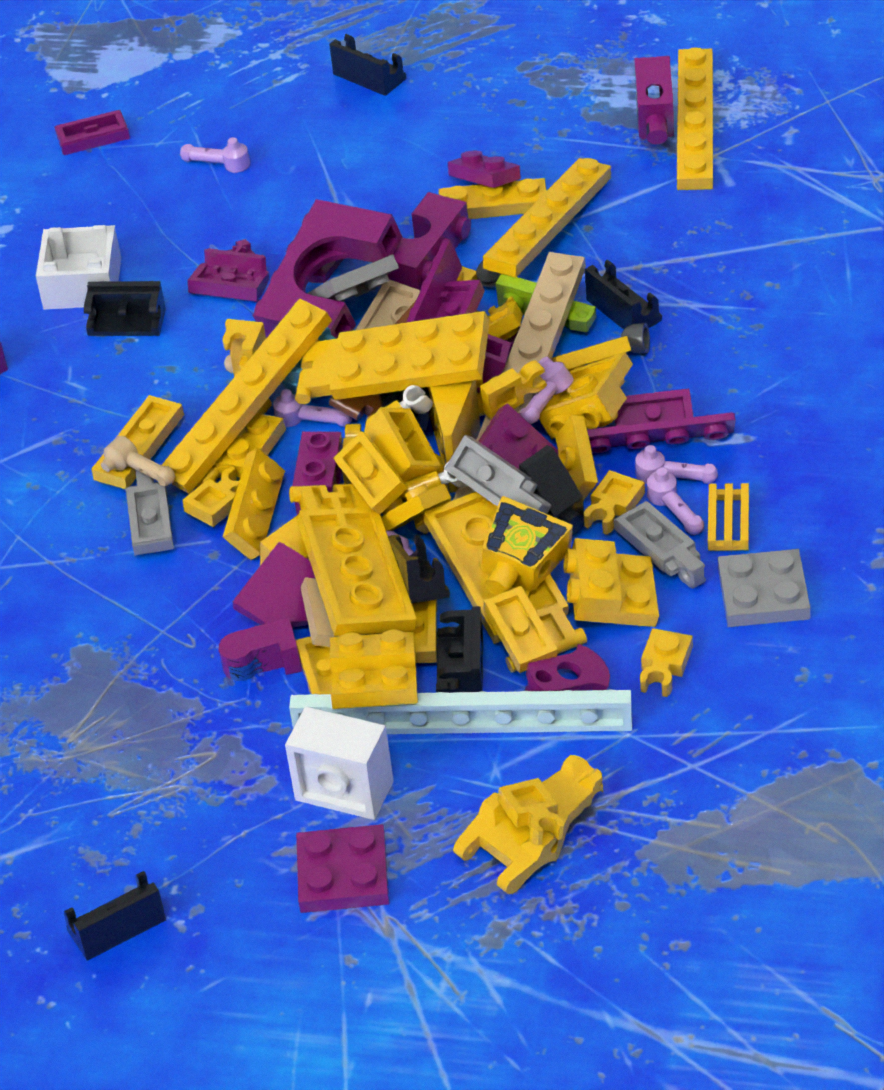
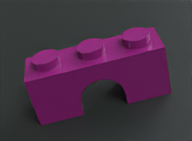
M428 192L411 213L414 239L402 237L393 254L399 268L387 275L389 280L421 291L422 283L426 280L433 259L437 255L442 242L451 241L455 249L462 239H466L469 235L471 219L468 218L467 202Z

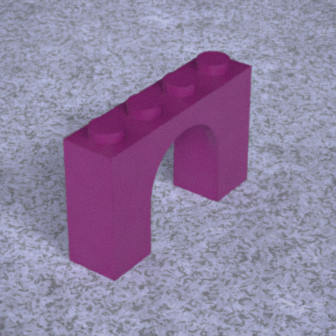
M316 199L310 211L304 216L302 226L296 237L288 245L286 255L278 270L273 273L266 292L255 306L253 317L256 322L264 323L266 337L270 335L299 298L328 312L332 319L328 328L331 330V335L336 339L340 332L353 331L356 323L345 302L305 293L306 286L318 269L332 261L351 258L373 263L393 255L402 239L393 215Z

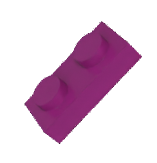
M477 150L463 152L461 158L448 162L449 176L492 188L521 179L520 165L506 162L504 157L484 156L481 151Z

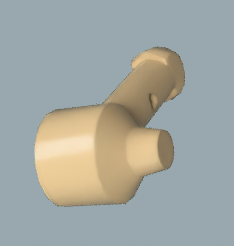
M117 436L104 448L105 459L102 461L101 467L106 472L114 468L124 470L130 466L155 479L161 486H168L174 481L175 473L169 466H161L138 454L135 445L124 436Z

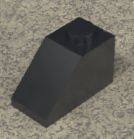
M546 445L519 464V470L531 477V480L538 485L534 493L552 505L547 514L573 525L572 535L576 534L584 526L583 496L554 448Z

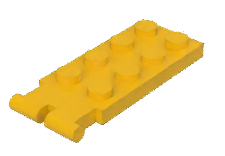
M481 311L340 332L337 339L323 341L317 339L302 357L301 368L303 370L299 373L295 400L299 404H308L311 398L332 395L334 400L403 391L411 385L424 388L481 380L490 321L486 312Z
M334 484L333 492H328L326 485L291 486L289 489L291 503L299 502L301 508L297 523L334 636H341L348 632L376 634L390 629H397L402 632L414 631L417 618L381 516L369 507L353 484Z
M473 492L424 511V522L472 606H481L482 624L493 643L496 644L501 642L483 609L484 600L496 595L491 593L485 585L490 574L482 569V548L497 506L479 493ZM551 574L546 577L536 590L528 591L523 589L556 645L558 654L577 647V644L587 643L584 630L581 627L574 630L566 615H568L569 605ZM513 584L511 589H514L519 586ZM510 656L506 657L505 661L511 673L518 671Z

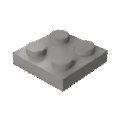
M390 255L332 278L307 294L345 302L346 299L352 296L359 297L389 282L390 280L387 275L399 267L394 255Z
M799 549L718 557V573L728 627L810 619V603Z

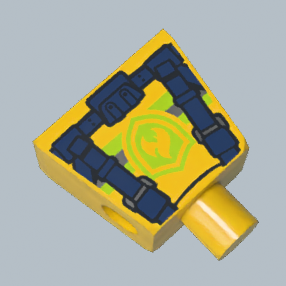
M502 496L482 548V569L490 574L485 582L487 589L495 595L510 590L513 584L522 586L523 589L528 591L536 590L563 560L565 550L567 548L571 549L573 525Z

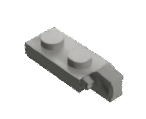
M464 435L445 467L447 472L496 506H498L502 496L545 514L548 513L552 506L534 493L538 485L531 480V477L472 436Z
M135 469L137 486L126 488L134 555L174 549L166 487L159 485L158 482L154 483L153 478Z
M648 501L614 519L615 530L644 556H650L652 563L663 572H666L667 575L672 577L678 574L680 580L692 589L706 582L704 578L705 564L700 561V554L696 550L695 542Z

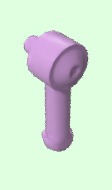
M234 137L228 139V144L224 149L194 147L191 144L183 145L180 149V156L185 162L223 163L226 170L232 173L242 172L250 166L247 146L239 143L237 138Z
M544 357L539 361V364L545 369V373L540 375V377L546 382L547 386L540 392H537L527 406L520 411V415L529 424L535 423L540 418V413L553 395L564 392L572 384L574 378L564 363L553 362L549 357Z
M289 389L283 390L281 395L273 402L274 416L283 418L285 427L295 426L302 420L338 424L340 427H345V424H350L353 419L335 408L299 404L295 400V395Z
M653 445L646 446L643 451L637 454L635 459V475L638 480L646 484L649 475L656 472L660 467L666 468L675 478L703 481L704 484H711L718 477L717 468L713 464L707 463L704 466L665 461L663 454L657 451Z
M663 467L658 468L656 472L649 475L647 479L648 500L654 505L667 506L684 525L685 531L690 535L701 533L704 528V522L699 515L696 516L677 494V480L675 476Z

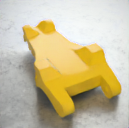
M570 755L563 762L561 770L542 782L558 804L557 815L564 820L563 839L557 840L552 832L543 831L542 844H534L529 838L530 827L526 825L516 828L499 804L498 793H493L482 802L478 815L455 842L453 852L462 860L467 861L475 855L479 847H482L507 866L499 875L497 886L507 894L517 892L537 869L548 862L557 861L569 825L582 813L584 808L591 805L592 799L597 792H603L602 772L598 768L593 769L584 758Z

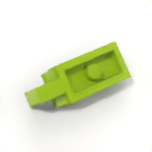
M501 274L495 283L498 306H502L506 303L507 298L512 296L523 315H525L537 283ZM573 301L564 326L570 330L588 332L597 317L596 307Z

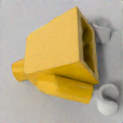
M411 385L405 389L403 401L400 403L395 400L386 407H380L375 414L367 419L364 433L371 438L409 487L397 498H402L403 502L407 501L404 494L423 484H426L429 490L449 482L459 488L467 487L466 484L447 472L445 467L444 472L437 473L441 464L411 411L412 409L417 414H425L432 408L433 402L425 395V391L416 385Z

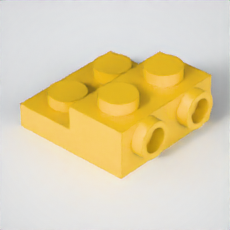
M626 352L569 371L574 378L572 384L564 392L553 395L540 413L539 420L551 439L555 438L571 415L584 416L587 429H595L598 426L604 427L618 417L617 412L627 399L620 387L624 384V377L633 365Z
M575 538L572 549L567 548L565 550L563 560L564 573H570L567 584V602L573 603L575 620L656 627L659 611L651 557L617 554L615 542Z
M390 629L382 634L360 635L356 632H348L339 637H330L332 709L418 703L414 632Z

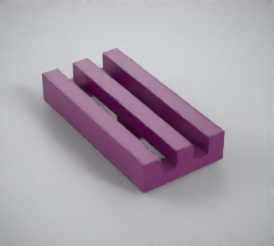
M121 110L54 126L63 155L130 139Z

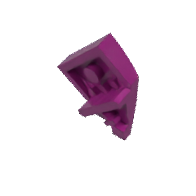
M246 239L236 241V246L233 245L232 249L227 251L210 248L204 249L205 263H201L188 279V292L258 301L269 282V272L266 270V257L255 254L251 250V243Z
M279 541L232 601L234 610L260 625L288 617L292 628L308 625L301 585L305 577L316 579L310 560Z

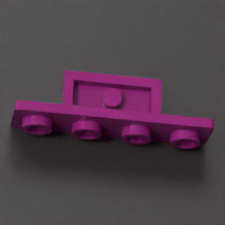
M451 241L442 242L437 255L433 259L426 280L422 283L417 300L410 310L407 322L476 312L485 290L480 280L457 281L462 265Z
M688 388L626 396L627 399L617 412L618 417L614 420L615 426L587 430L592 453L599 454L611 450V447L625 445L629 449H641L650 445L651 442L666 441L667 444L674 445L685 443L689 438L705 436V439L708 440L722 439L728 436V433L734 432L736 419L735 413L693 417L690 390Z

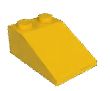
M483 379L427 387L433 402L430 410V421L443 468L451 459L464 435L472 436L474 439L478 437L481 429L479 416L486 415L483 411L481 393H477V388H480V385L483 384ZM451 482L447 483L450 493L457 491V486Z

